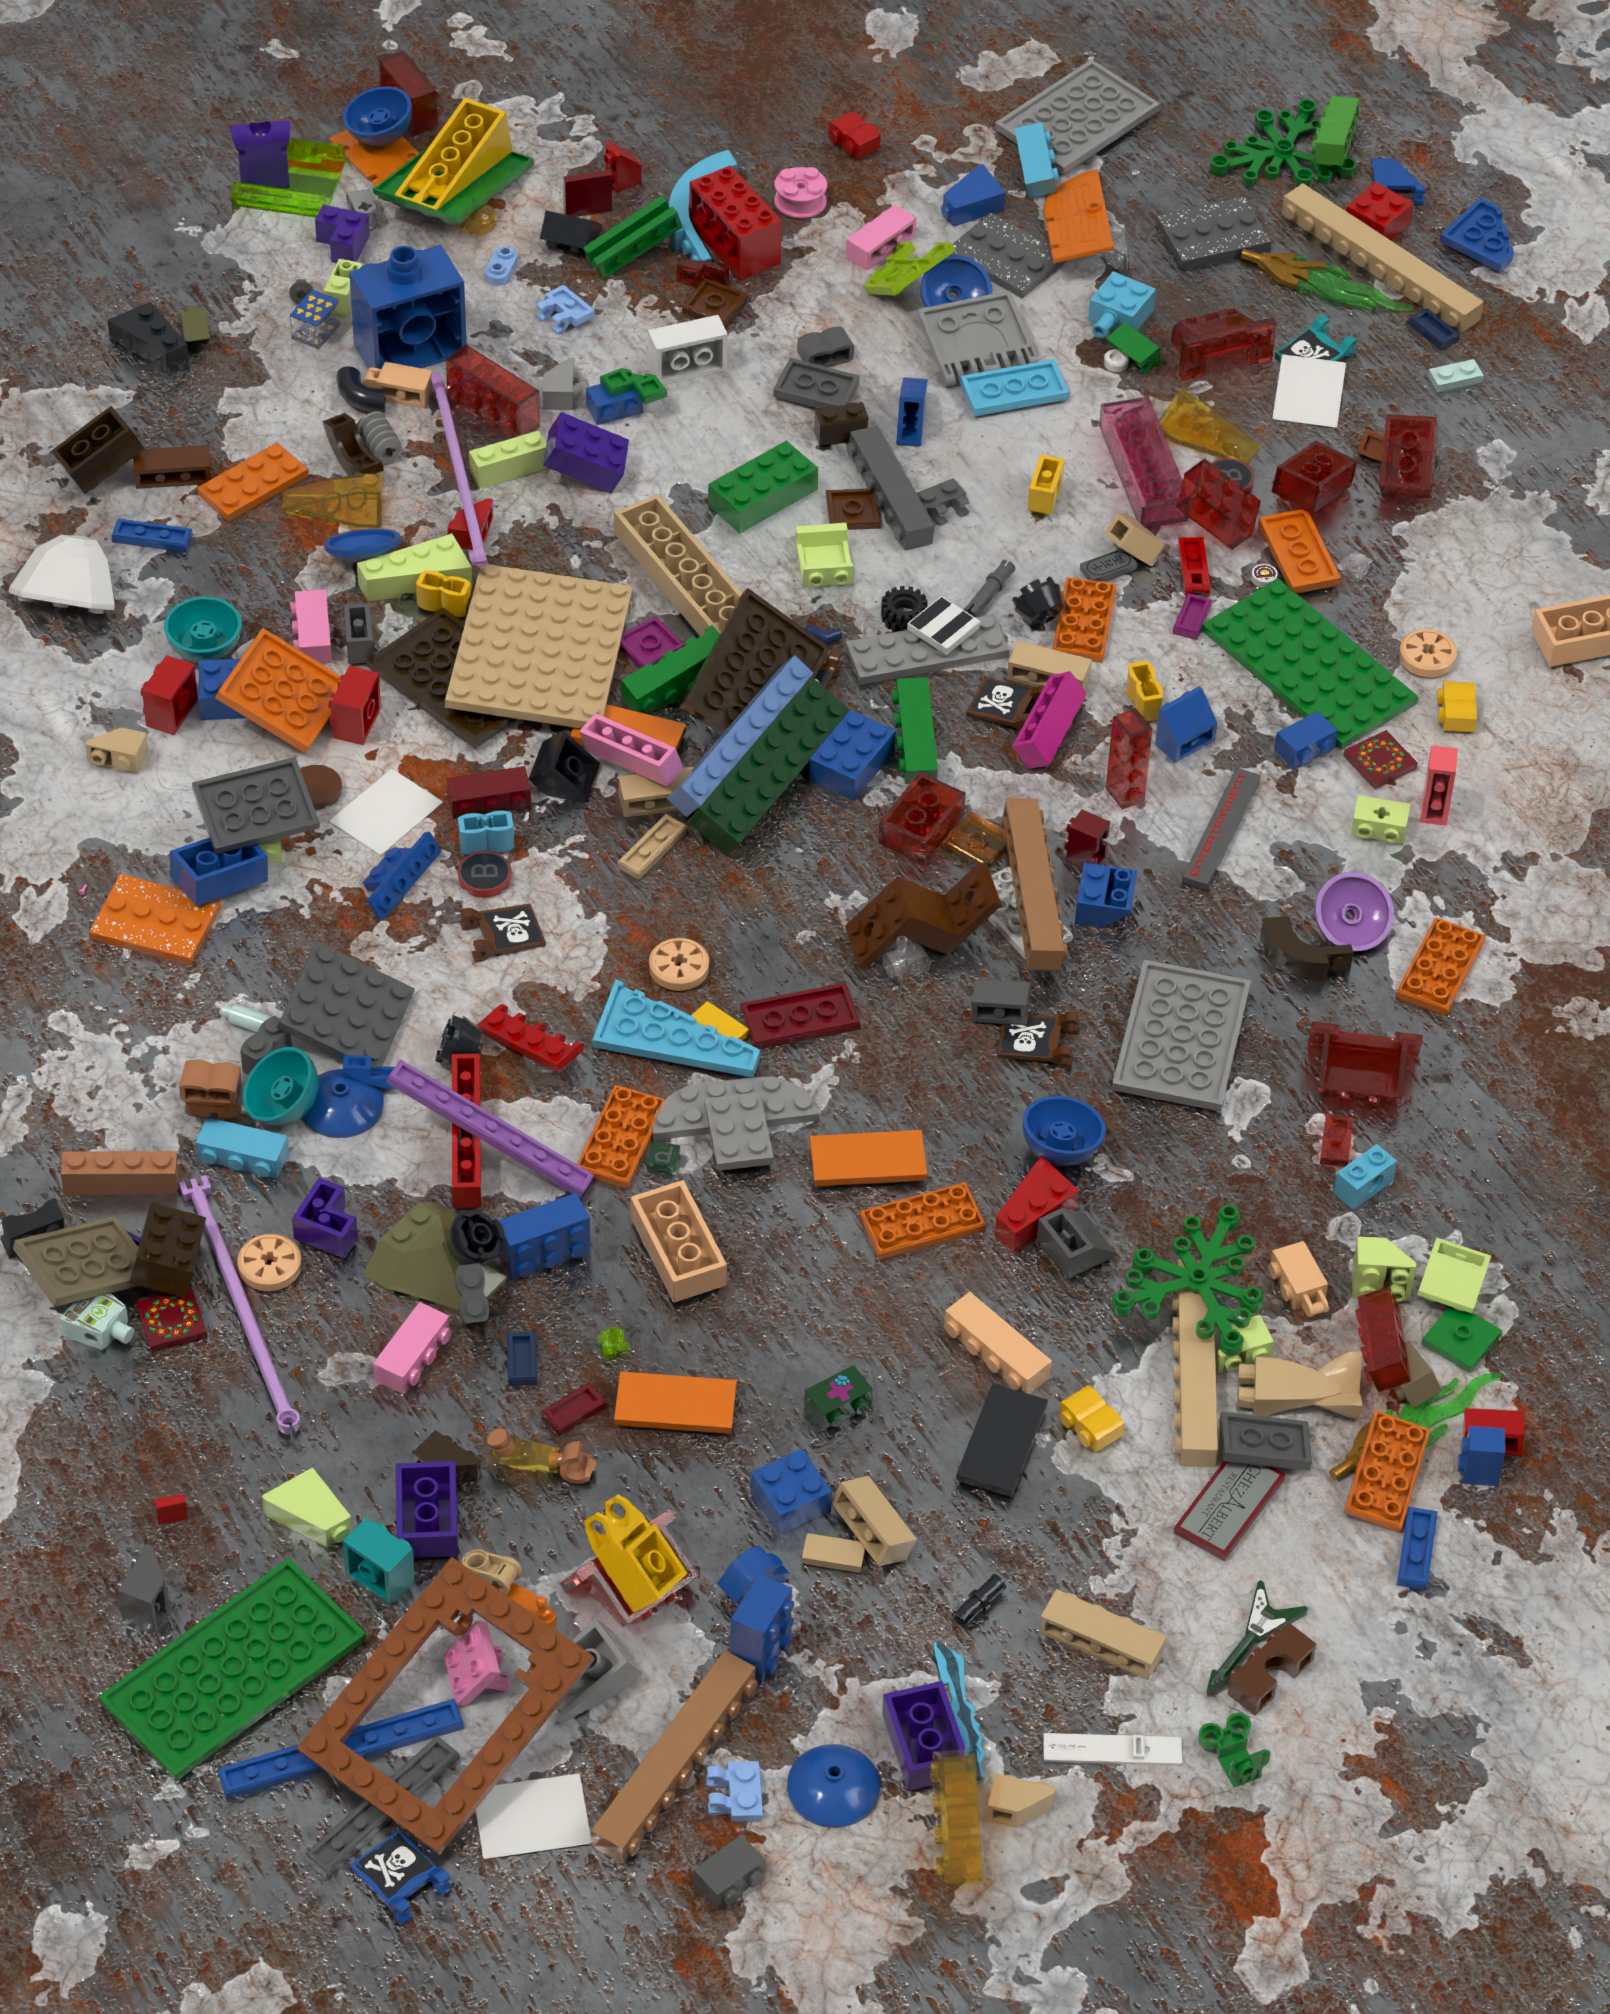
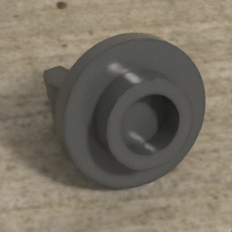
M296 279V282L291 285L289 290L291 300L296 304H300L313 290V287L306 282V279Z

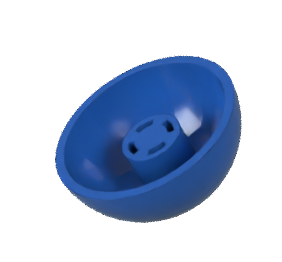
M386 86L372 88L357 95L348 103L343 113V122L348 132L359 142L369 146H386L396 142L407 131L412 119V103L408 94L399 88Z
M1049 1096L1038 1099L1027 1107L1023 1115V1134L1027 1145L1038 1158L1042 1156L1051 1165L1074 1166L1088 1160L1100 1148L1106 1133L1105 1123L1101 1115L1090 1105L1071 1097Z

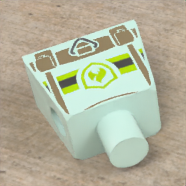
M110 1293L76 1301L60 1317L61 1331L64 1337L100 1350L106 1349L114 1339L127 1344L134 1335V1328L127 1325L128 1316L125 1305Z

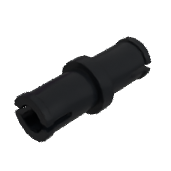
M992 1574L978 1590H972L969 1593V1598L952 1613L956 1623L965 1628L981 1611H987L990 1608V1602L1007 1588L1004 1580L997 1574Z

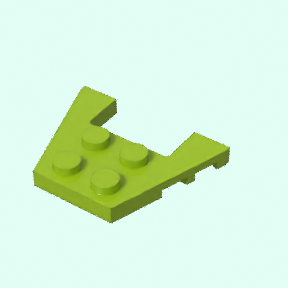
M898 242L894 247L896 253L890 254L885 258L887 263L884 264V268L882 270L877 268L863 287L867 294L898 295L906 286L951 255L955 248L951 242H939L922 258H907L916 250L911 242Z

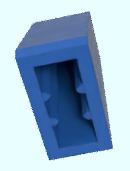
M980 164L943 194L942 215L955 227L986 217L991 212L995 214L1004 211L1005 191L984 164Z
M903 377L899 397L896 444L921 446L928 379Z

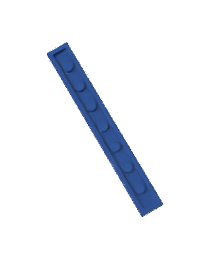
M451 1699L356 1727L343 1744L365 1759L429 1740L436 1736L464 1729V1723L455 1699ZM299 1744L217 1768L226 1800L324 1770L297 1750Z

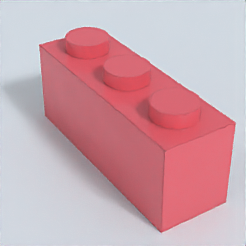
M1431 746L1422 795L1420 823L1447 825L1456 775L1457 748Z

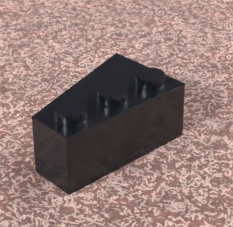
M151 302L107 320L111 343L115 345L117 343L127 348V352L132 355L138 354L144 358V362L164 374L169 375L189 366L187 344Z

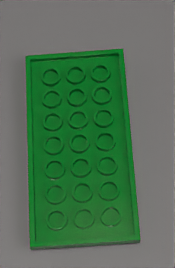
M1276 579L1202 623V632L1301 717L1305 718L1319 711L1338 730L1335 746L1340 750H1343L1351 745L1352 742H1356L1418 702V696L1280 579Z
M288 1557L100 1694L98 1702L176 1782L366 1641V1632Z

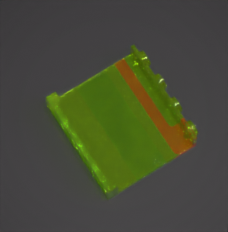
M290 137L287 147L290 188H277L233 181L230 187L232 206L316 218L322 205L330 206L345 166L344 145Z

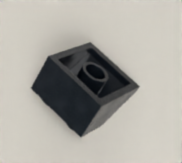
M546 210L540 239L547 241L546 246L560 249L561 244L569 246V251L583 254V247L597 239L603 224Z
M562 731L542 742L528 780L546 796L583 803L588 798L600 762L565 731Z

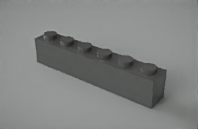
M879 426L851 431L850 439L846 446L849 457H853L857 471L863 475L868 490L875 491L874 499L877 507H881L886 523L890 524L893 529L895 539L900 541L904 550L933 544L935 525Z

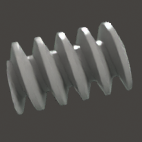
M375 411L362 417L356 426L370 453L381 460L383 465L392 464L399 456L402 443L382 412Z

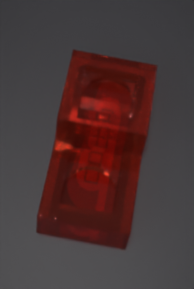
M700 260L679 261L677 264L678 283L697 288L703 279L706 278L725 286L729 285V265Z

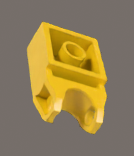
M618 1494L605 1502L606 1516L597 1512L585 1519V1531L592 1550L605 1568L607 1575L612 1579L625 1602L628 1603L635 1613L658 1601L688 1573L656 1524L649 1525L644 1515L626 1498ZM613 1503H618L624 1508V1518H621L614 1512ZM593 1521L602 1523L606 1534L596 1532L593 1528Z

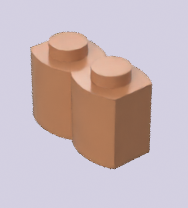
M202 1059L185 1061L179 1086L180 1099L186 1102L208 1101L236 1104L241 1083V1067L229 1062L212 1064Z

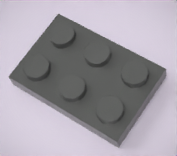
M790 358L773 389V397L819 409L831 406H844L850 403L860 383V376Z
M1221 1412L1219 1423L1223 1461L1310 1471L1312 1456L1308 1421Z

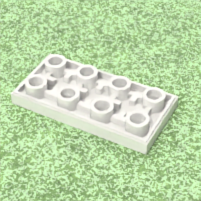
M1007 867L991 875L1002 906L988 920L1026 960L1011 868ZM1064 925L1062 941L1063 943H1068L1072 941L1073 934Z

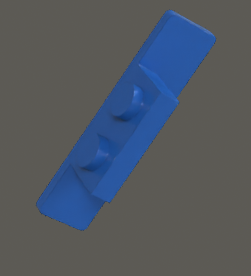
M424 832L411 848L395 847L388 850L381 862L371 869L369 876L363 881L367 891H374L368 897L367 902L378 920L386 918L441 853V849L430 832Z

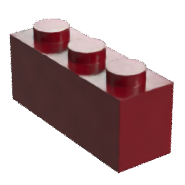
M525 766L446 778L447 797L453 819L471 813L488 814L494 811H509L531 807V787Z

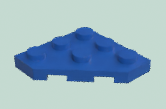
M1481 197L1440 236L1441 243L1498 272H1501L1514 257V250L1509 243V234L1506 225L1503 224L1500 207Z

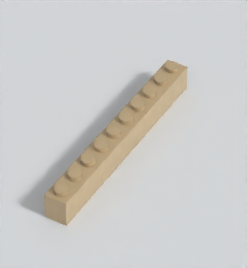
M1302 183L1284 196L1283 216L1424 309L1428 308L1442 321L1460 333H1463L1481 320L1484 301Z

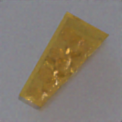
M969 1749L932 1751L933 1763H930L931 1782H934L935 1794H932L933 1813H937L938 1826H934L935 1845L940 1847V1857H936L937 1876H942V1881L945 1884L983 1882L975 1754Z

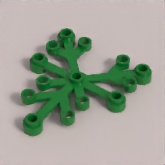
M1302 99L1298 102V117L1295 121L1292 118L1293 114L1288 110H1282L1278 114V123L1286 126L1289 130L1285 138H1281L1273 126L1274 113L1267 109L1258 110L1255 114V125L1259 130L1265 131L1272 142L1260 139L1255 135L1246 137L1245 146L1233 140L1226 141L1224 143V153L1226 155L1234 156L1239 153L1244 156L1229 159L1225 155L1216 154L1211 157L1210 170L1216 176H1223L1230 168L1252 163L1249 170L1244 172L1243 182L1246 185H1255L1258 179V172L1265 160L1273 158L1270 165H1267L1265 168V177L1267 179L1276 180L1279 177V168L1283 161H1285L1295 175L1294 183L1298 187L1303 183L1310 187L1313 184L1314 173L1308 168H1301L1296 159L1311 163L1318 172L1317 180L1321 184H1329L1331 182L1332 171L1329 169L1337 171L1341 178H1351L1356 172L1357 163L1353 158L1346 157L1343 166L1315 164V155L1295 149L1294 142L1299 134L1310 132L1316 135L1317 128H1320V120H1311L1316 114V102L1311 99Z
M1224 1205L1218 1210L1217 1227L1209 1244L1200 1231V1219L1196 1216H1188L1184 1219L1183 1230L1190 1236L1201 1256L1198 1265L1190 1252V1240L1182 1236L1174 1240L1173 1252L1180 1257L1185 1268L1156 1258L1155 1254L1148 1248H1141L1133 1255V1269L1127 1271L1125 1283L1129 1288H1139L1141 1290L1133 1293L1127 1290H1120L1112 1297V1311L1118 1316H1129L1133 1313L1135 1304L1144 1302L1142 1305V1316L1148 1320H1153L1159 1315L1160 1305L1165 1295L1188 1289L1193 1293L1200 1294L1208 1309L1204 1319L1197 1323L1196 1335L1201 1339L1211 1338L1214 1325L1216 1324L1221 1333L1220 1350L1228 1356L1240 1354L1243 1349V1336L1239 1331L1232 1329L1228 1321L1233 1322L1240 1328L1248 1327L1251 1322V1313L1259 1312L1262 1309L1264 1295L1257 1287L1243 1289L1218 1280L1229 1275L1237 1276L1242 1274L1245 1262L1243 1258L1236 1255H1248L1254 1250L1255 1241L1249 1235H1242L1238 1238L1237 1243L1220 1248L1227 1232L1239 1226L1240 1212L1233 1205ZM1194 1224L1196 1225V1227H1190L1188 1225ZM1247 1243L1250 1246H1243L1242 1244ZM1178 1245H1184L1186 1247L1180 1248L1178 1247ZM1229 1258L1227 1264L1210 1269L1213 1262ZM1232 1264H1237L1240 1267H1233ZM1155 1269L1179 1279L1160 1284L1143 1278V1274H1149ZM1136 1277L1138 1280H1131L1130 1278ZM1211 1290L1240 1300L1241 1308L1235 1311L1219 1305ZM1147 1308H1152L1155 1311H1148ZM1239 1316H1244V1317H1246L1247 1319H1244V1320H1243V1319H1240V1318H1238V1317H1239ZM1201 1328H1207L1209 1331H1203Z

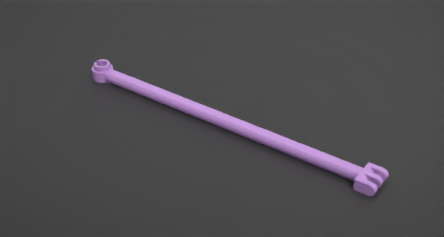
M433 372L431 378L473 546V551L469 552L472 566L478 565L479 568L488 565L452 419L447 392L441 373Z
M206 1175L200 1176L202 1184L198 1186L195 1178L189 1179L190 1189H187L184 1181L179 1182L178 1185L184 1202L193 1200L198 1215L206 1217L204 1231L278 1413L276 1418L278 1430L285 1435H290L289 1425L286 1424L291 1423L292 1433L294 1434L300 1428V1415L295 1409L291 1408L207 1200L206 1196L212 1194Z

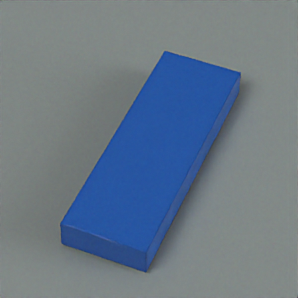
M118 518L112 533V542L187 553L193 531L191 528Z
M1408 1506L1397 1586L1426 1591L1438 1511Z

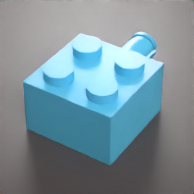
M1113 271L1090 299L1088 321L1095 324L1092 327L1093 333L1099 338H1104L1109 330L1114 332L1124 322L1138 331L1154 311L1156 289Z

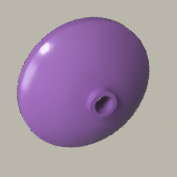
M1344 872L1332 877L1321 887L1316 896L1314 915L1320 932L1332 945L1351 944L1353 952H1362L1374 948L1387 937L1394 920V907L1388 891L1378 880L1361 872ZM1345 912L1352 914V920L1346 918Z

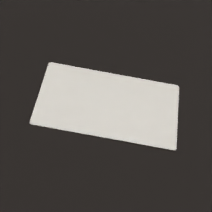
M1282 355L1273 419L1337 427L1346 363Z
M390 769L330 820V823L379 855H382L443 802L395 770Z
M580 1774L495 1785L476 1809L484 1859L591 1844Z

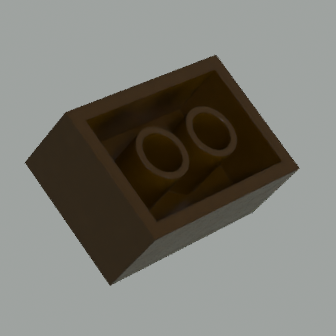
M110 406L51 450V452L76 485L86 494L88 491L96 488L108 476L117 472L129 460L134 459L145 448L131 428L115 409Z
M151 1202L129 1283L186 1298L196 1264L206 1217Z

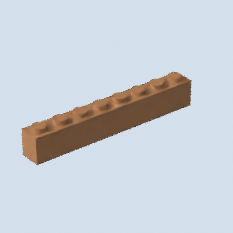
M1006 798L1002 820L1027 969L1060 970L1062 959L1067 957V943L1062 941L1064 925L1059 923L1061 910L1060 904H1056L1057 886L1052 884L1054 869L1053 866H1049L1050 847H1046L1047 829L1042 827L1044 812L1039 810L1038 799Z
M724 1650L591 1830V1847L621 1864H624L629 1855L634 1856L637 1853L645 1833L653 1831L658 1822L659 1814L663 1809L667 1810L672 1805L675 1792L680 1786L684 1787L688 1783L692 1775V1769L697 1763L701 1764L704 1761L710 1744L713 1741L717 1742L721 1738L729 1718L734 1719L737 1716L743 1699L746 1696L750 1697L757 1686L755 1666Z

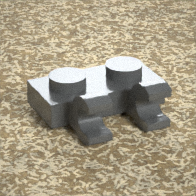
M954 478L917 492L927 513L934 519L937 525L948 522L943 514L948 512L947 508L950 506L960 517L969 513V510L965 507V505L969 504L966 492Z

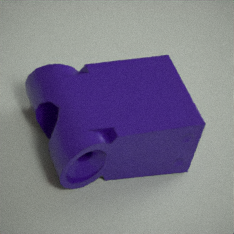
M277 120L230 125L231 136L238 152L242 192L290 188L287 160L290 121Z

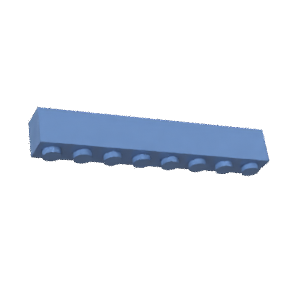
M795 655L784 663L667 799L686 817L700 807L808 681L813 672Z

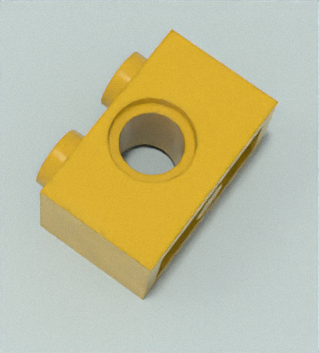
M1040 454L1029 487L1027 510L1052 515L1063 483L1065 459Z

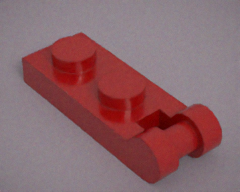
M1178 537L1184 596H1187L1188 593H1201L1202 596L1210 595L1211 586L1204 537ZM1192 581H1201V583H1192Z

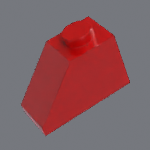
M491 498L473 504L483 545L494 518L493 499ZM463 508L457 511L454 521L449 522L447 535L453 534L461 549L473 550Z

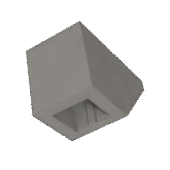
M574 358L566 359L543 374L544 410H573V400H578V385H574V383H579V368H574Z

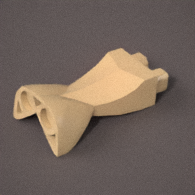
M1352 1351L1342 1354L1325 1364L1318 1371L1292 1361L1271 1357H1256L1255 1364H1239L1237 1382L1253 1384V1388L1238 1387L1237 1406L1252 1408V1415L1268 1417L1289 1409L1317 1405L1339 1415L1359 1419L1362 1409V1399L1359 1393L1362 1352Z

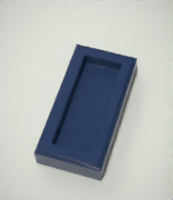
M1428 308L1409 318L1408 324L1440 351L1459 341L1460 334Z
M536 1332L507 1333L508 1386L537 1385Z

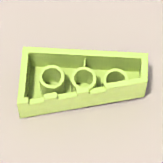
M449 534L357 563L358 585L368 602L401 598L404 593H411L417 596L416 582L422 571L429 570L439 572L446 577L456 576L464 578L471 582V589H473L472 566L453 534Z

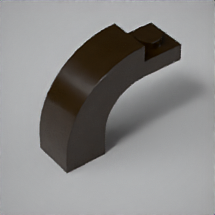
M1289 916L1262 919L1260 937L1263 948L1270 960L1286 973L1306 980L1326 981L1327 972L1351 970L1353 958L1351 944L1325 947L1309 945L1295 935Z

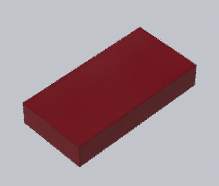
M587 1383L542 1410V1418L560 1436L606 1408V1401L590 1383Z

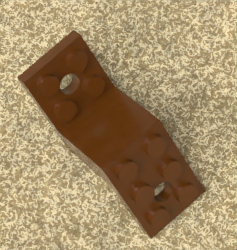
M979 862L945 895L897 876L845 925L858 966L867 969L901 936L949 955L1002 904L988 865Z

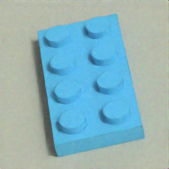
M1055 359L960 376V385L974 416L1069 399V390Z

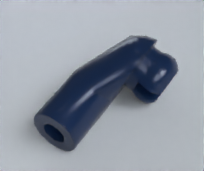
M814 624L804 627V629L825 644L842 639V632L839 627L828 631Z

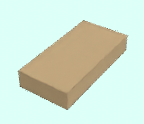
M807 1533L802 1564L861 1573L865 1547L859 1541Z

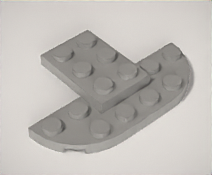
M773 1076L685 1086L665 1099L653 1125V1141L710 1134L718 1171L773 1164L774 1157L767 1127L819 1121V1111L814 1100L806 1091L789 1081Z

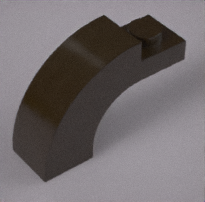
M342 413L322 421L328 441L338 462L353 481L360 478L370 479L375 477L377 473L384 471L382 461L372 455L363 444L355 419L346 413Z

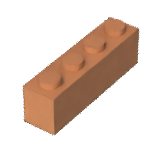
M177 1151L63 1152L61 1165L64 1195H178L179 1165Z

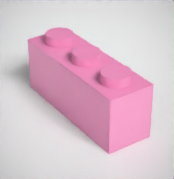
M893 205L847 238L846 258L868 271L896 250L894 247L898 242H908L916 236V217L899 206Z
M326 589L295 591L296 602H290L292 618H297V621H292L293 636H298L299 639L293 640L294 647L321 664L332 663Z
M419 1302L373 1363L374 1380L402 1394H405L410 1386H415L424 1367L433 1362L436 1351L450 1339L452 1330L450 1329L449 1315Z

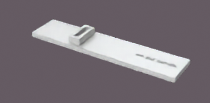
M1043 1733L1044 1762L1182 1766V1737Z

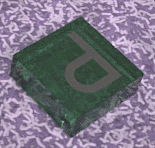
M653 1140L647 1159V1168L674 1173L681 1152V1145Z

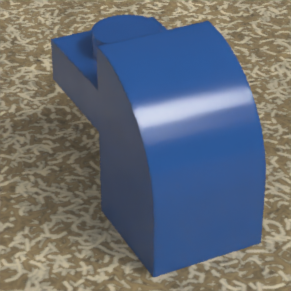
M756 1546L738 1556L729 1565L717 1584L735 1604H739L759 1573L778 1582H785L790 1572L782 1565L783 1562L778 1556L772 1553L767 1554L760 1546Z

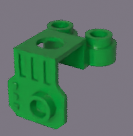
M1243 1713L1231 1714L1227 1718L1226 1728L1224 1729L1215 1723L1204 1724L1200 1728L1198 1742L1203 1749L1217 1751V1759L1233 1787L1261 1778L1263 1767L1269 1763L1271 1754L1269 1750L1263 1749L1249 1755L1246 1747L1251 1721ZM1233 1728H1240L1242 1731H1236ZM1206 1738H1212L1215 1741H1208Z

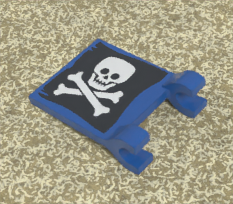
M400 1830L350 1865V1869L390 1908L395 1918L402 1925L413 1918V1915L408 1911L411 1909V1905L406 1898L431 1881L434 1888L442 1896L453 1889L452 1885L448 1883L451 1879L450 1875L443 1868L437 1867Z

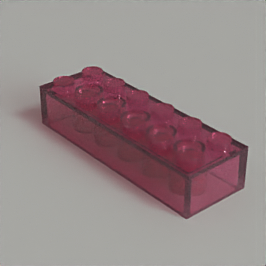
M1143 397L1101 404L1099 427L1136 520L1145 528L1187 522L1191 499L1150 398Z

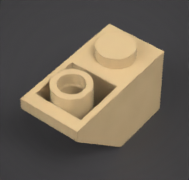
M1121 513L1116 514L1104 532L1120 548L1152 567L1166 548V545L1135 518Z
M122 727L87 740L85 744L87 761L89 763L138 773L148 753L147 733Z
M995 1774L987 1804L986 1821L1017 1828L1053 1809L1056 1787L1049 1786L1044 1782L1022 1780L1013 1775Z

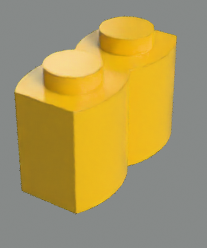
M422 571L416 582L417 605L428 611H438L444 607L456 617H466L471 603V582L461 577H446L436 571Z
M1148 661L1130 663L1126 692L1129 699L1134 703V712L1141 722L1158 720L1159 708L1162 707L1163 689L1160 683L1155 680L1154 667Z
M1443 681L1442 689H1437L1436 703L1441 704V707H1438L1437 721L1442 723L1443 731L1475 732L1477 720L1475 683Z
M1085 1386L1060 1402L1059 1417L1066 1428L1071 1427L1072 1430L1077 1432L1078 1439L1084 1447H1089L1094 1452H1098L1124 1435L1125 1423L1111 1406L1105 1403L1099 1393L1091 1386Z

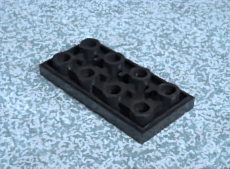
M992 1383L957 1471L956 1481L1012 1497L1046 1411L1048 1400Z

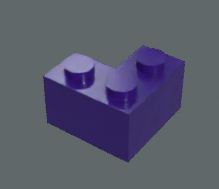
M322 205L315 218L316 242L330 245L331 262L337 263L339 259L357 262L370 236L369 214Z
M319 1177L292 1217L295 1240L345 1259L358 1239L356 1217L343 1212L346 1208L343 1186Z

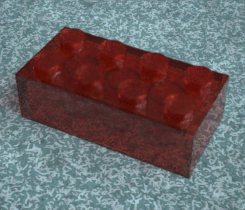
M467 344L446 359L447 396L451 400L458 402L471 413H475L488 424L497 427L512 438L532 433L540 427L538 389Z

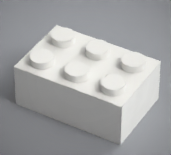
M719 315L648 330V368L651 374L656 375L664 385L727 371L728 334Z

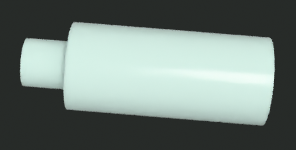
M235 1004L233 1007L225 1005L221 1012L222 1016L229 1018V1023L257 1033L261 1024L272 1017Z

